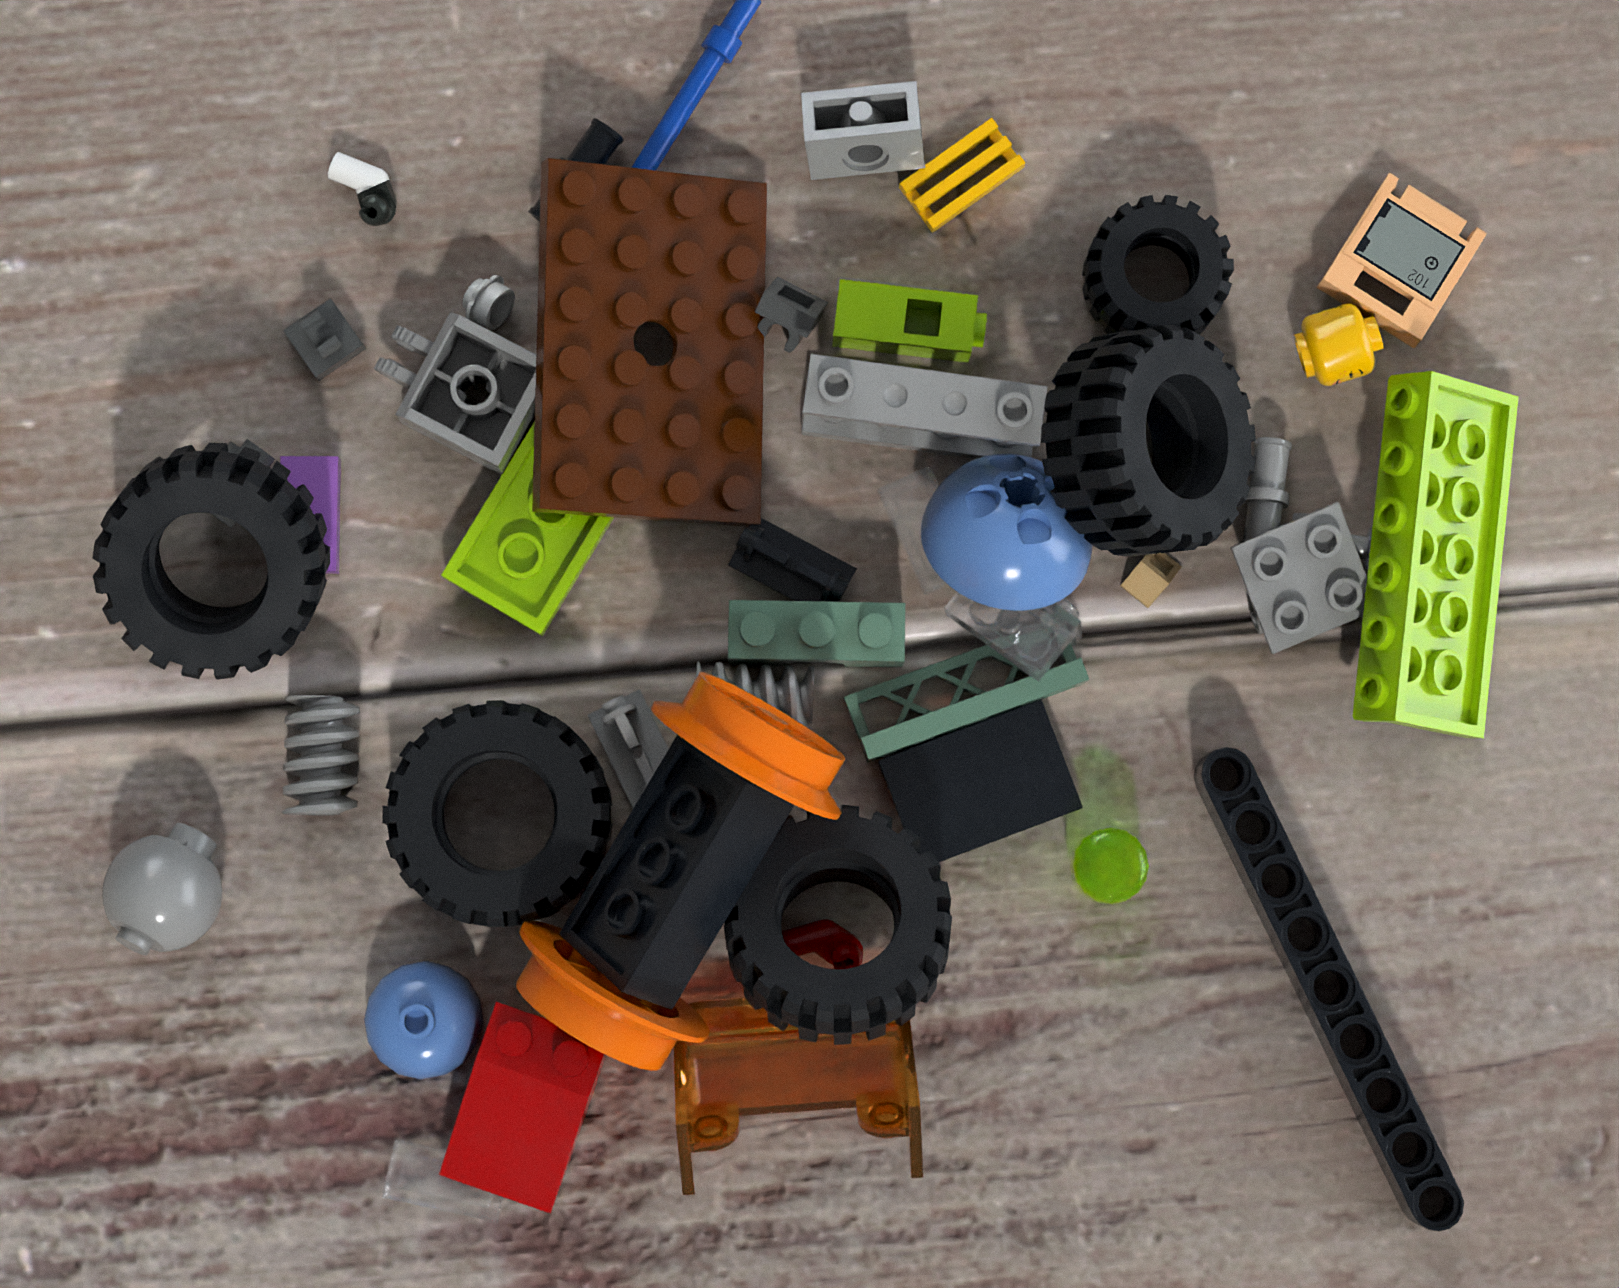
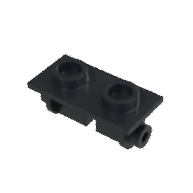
M761 518V525L745 527L736 544L737 549L728 563V566L793 601L840 602L857 568L763 518Z

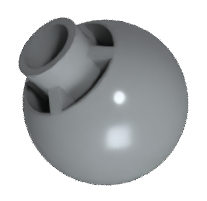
M176 823L168 837L160 835L142 837L127 845L116 855L104 878L102 899L110 924L119 931L116 936V940L141 955H147L150 949L159 952H170L193 944L210 929L219 913L222 902L221 877L210 859L217 844L210 837L191 826Z

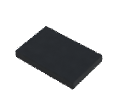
M1042 699L878 760L902 827H908L921 838L920 851L922 853L926 851L933 852L938 862L1083 808Z

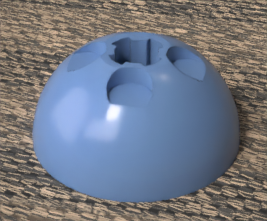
M1003 453L980 457L953 471L932 494L921 522V541L924 552L932 568L940 578L968 599L1003 610H1034L1052 605L1067 597L1078 587L1087 573L1093 545L1084 539L1085 534H1079L1065 519L1068 514L1066 509H1061L1056 505L1050 492L1055 487L1051 476H1045L1043 462L1019 454Z

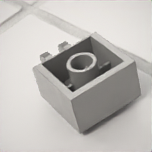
M452 312L449 313L434 342L397 325L391 338L404 349L411 352L414 351L426 358L417 374L405 369L403 365L392 359L380 357L374 367L375 371L409 389L395 415L403 425L502 475L535 420L536 354ZM478 383H485L489 394L487 400L483 403L478 402V405H470L465 391L471 385L474 386L475 390H478Z

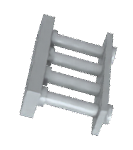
M811 354L802 412L804 414L802 435L973 459L1003 453L1031 457L1033 446H1040L1041 426L1043 425L1048 386Z

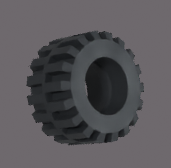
M1153 195L1140 197L1137 205L1131 206L1129 202L1117 208L1112 218L1107 217L1102 223L1090 245L1083 264L1082 276H1085V283L1082 290L1084 299H1090L1092 303L1089 312L1095 322L1102 319L1107 324L1104 332L1111 334L1159 325H1175L1178 328L1186 327L1200 334L1214 319L1229 295L1232 286L1229 278L1234 272V259L1227 258V252L1231 247L1227 235L1219 237L1215 232L1219 226L1216 219L1210 215L1204 220L1197 214L1201 206L1192 201H1189L1186 208L1176 205L1178 197L1165 195L1162 202H1154ZM1148 245L1161 246L1173 251L1180 257L1187 268L1189 275L1187 292L1181 298L1171 302H1154L1140 296L1130 286L1125 275L1124 262L1128 254L1139 247Z

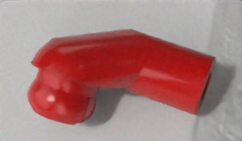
M822 919L782 931L786 945L797 956L814 952L833 965L834 969L853 968L860 966L863 962V946L857 936L832 920Z

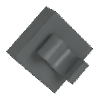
M777 276L764 291L755 310V313L764 317L757 328L765 338L773 324L785 327L789 332V339L785 344L784 350L790 353L798 346L803 337L807 338L819 323L828 302Z
M331 298L283 330L318 381L366 349Z

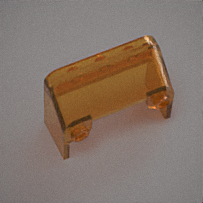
M746 998L697 1001L689 1004L706 1022L710 1033L704 1042L677 1041L674 1046L675 1119L683 1195L695 1194L693 1152L717 1151L732 1144L740 1132L739 1116L856 1108L858 1124L867 1134L880 1138L907 1137L911 1178L923 1177L921 1109L910 1020L902 1026L898 1025L895 1020L886 1024V1035L870 1041L866 1036V1032L852 1034V1044L834 1045V1035L819 1033L817 1042L814 1043L799 1039L798 1028L790 1024L784 1031L780 1030L768 1022L767 1011L763 1007L755 1010Z

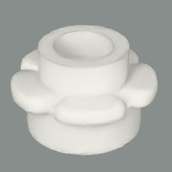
M493 275L490 279H476L468 287L463 298L466 318L489 330H495L502 325L510 314L515 301V293L504 285V279L499 275Z

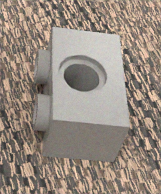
M916 81L801 93L804 142L811 180L925 168Z

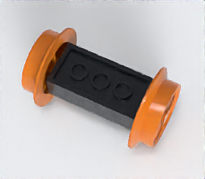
M705 672L698 674L682 703L654 701L651 711L674 731L677 736L563 928L539 921H526L519 930L521 939L533 954L516 982V988L521 996L546 1019L577 1040L620 1062L650 1071L661 1069L677 1041L701 1043L709 1036L710 1030L706 1022L680 996L794 805L832 820L839 819L842 814L828 788L846 760L844 755L821 736L769 703L734 684Z

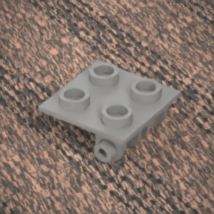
M1335 502L1230 547L1255 612L1250 613L1252 623L1258 634L1264 633L1271 654H1275L1363 616L1367 576L1339 502Z

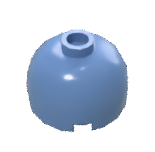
M423 961L402 965L380 980L369 996L364 1022L367 1041L381 1063L398 1075L416 1079H427L446 1075L467 1061L478 1044L484 1019L480 997L466 977L449 966Z

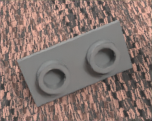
M640 689L625 697L623 695L604 703L602 708L588 714L632 808L635 807L669 749Z

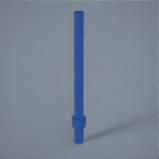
M736 0L721 25H713L701 44L705 49L631 168L658 169L723 63L730 64L742 45L739 38L760 6V0Z

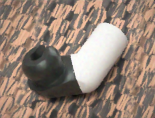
M337 152L330 164L328 179L356 190L361 207L359 215L365 223L371 226H379L390 222L396 213L397 200L388 174L381 168Z

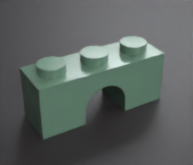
M729 600V665L746 663V665L769 664L786 666L788 663L828 662L844 664V667H902L905 662L906 603Z

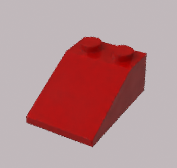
M496 1002L473 1065L439 1175L551 1214L607 1055L577 1040L548 1019Z

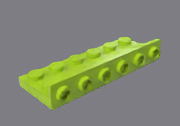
M1434 371L1395 374L1388 378L1352 715L1354 720L1388 722L1463 738L1484 739L1519 396Z

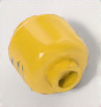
M1350 303L1306 316L1301 324L1302 332L1294 334L1297 352L1306 378L1315 376L1317 381L1324 386H1332L1368 375L1372 372L1375 365L1373 352L1384 349L1375 317L1371 316L1363 319L1360 310Z

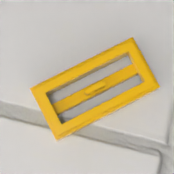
M993 118L987 120L928 162L925 168L917 170L899 183V189L932 233L1025 167V161L1011 148L1012 144L1006 136L1003 137L999 132V126ZM988 139L992 145L923 195L920 196L917 192L919 187ZM1001 156L1006 162L934 214L929 208L931 204L997 157Z

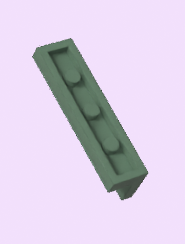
M1062 618L849 694L844 696V701L866 761L869 763L1037 700L1083 685L1090 679L1082 658H1076ZM1054 635L1064 664L1040 672L1021 663L1032 641ZM1021 646L1015 660L1001 654ZM988 657L1012 667L1004 685L986 692L967 683L976 662ZM968 665L961 680L947 674V672ZM1017 671L1029 675V677L1013 682ZM937 677L957 686L950 705L932 712L912 703L922 681ZM913 685L907 700L892 693ZM963 690L976 695L958 702ZM882 696L903 706L894 726L870 734L859 704ZM909 710L922 715L904 722Z

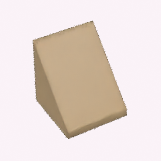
M1166 553L1147 554L1120 586L1145 607L1149 608L1169 585L1182 566Z

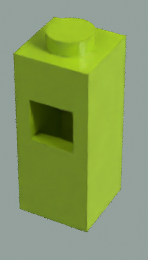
M840 279L832 347L968 363L972 347L983 348L987 313L977 312L978 295Z

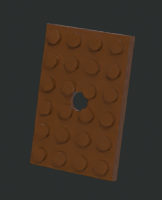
M548 158L541 163L532 512L744 527L761 525L764 336L757 327L764 317L755 313V310L765 291L767 183ZM645 322L661 324L672 337V356L662 366L647 364L644 356L635 351V332Z

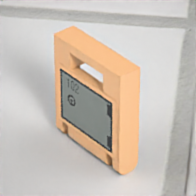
M1389 172L1316 288L1342 304L1350 303L1355 305L1364 318L1374 316L1380 328L1415 348L1423 339L1487 233L1476 227L1466 241L1459 234L1466 225L1467 220L1411 185H1408L1401 197L1397 198L1391 193L1396 188L1399 178ZM1362 270L1411 300L1401 314L1354 286Z

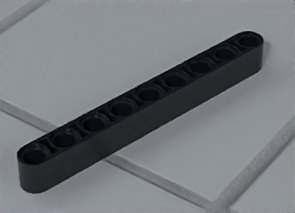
M1225 747L1206 754L1195 767L1194 781L1196 788L1402 1212L1410 1221L1428 1230L1443 1231L1450 1229L1458 1223L1463 1214L1464 1200L1462 1193L1252 762L1246 754L1235 748ZM1217 759L1227 760L1236 768L1238 774L1237 783L1230 791H1221L1211 782L1210 768ZM1245 811L1257 815L1263 825V834L1260 840L1253 845L1243 842L1238 837L1235 829L1239 815ZM1271 864L1282 867L1289 879L1287 890L1278 898L1267 894L1261 883L1264 870ZM1299 917L1308 920L1313 926L1315 933L1312 944L1302 951L1295 949L1290 944L1287 936L1288 927L1291 922ZM1329 970L1339 979L1340 992L1334 1001L1324 1004L1315 996L1313 987L1317 976L1323 971ZM1356 1024L1364 1031L1366 1044L1361 1053L1357 1056L1349 1057L1341 1049L1340 1035L1346 1027ZM1384 1078L1391 1086L1392 1097L1386 1107L1375 1111L1367 1103L1366 1090L1372 1081ZM1411 1132L1418 1143L1417 1153L1410 1162L1399 1164L1393 1156V1142L1400 1134ZM1438 1186L1444 1197L1443 1207L1435 1216L1424 1217L1419 1209V1197L1428 1187Z

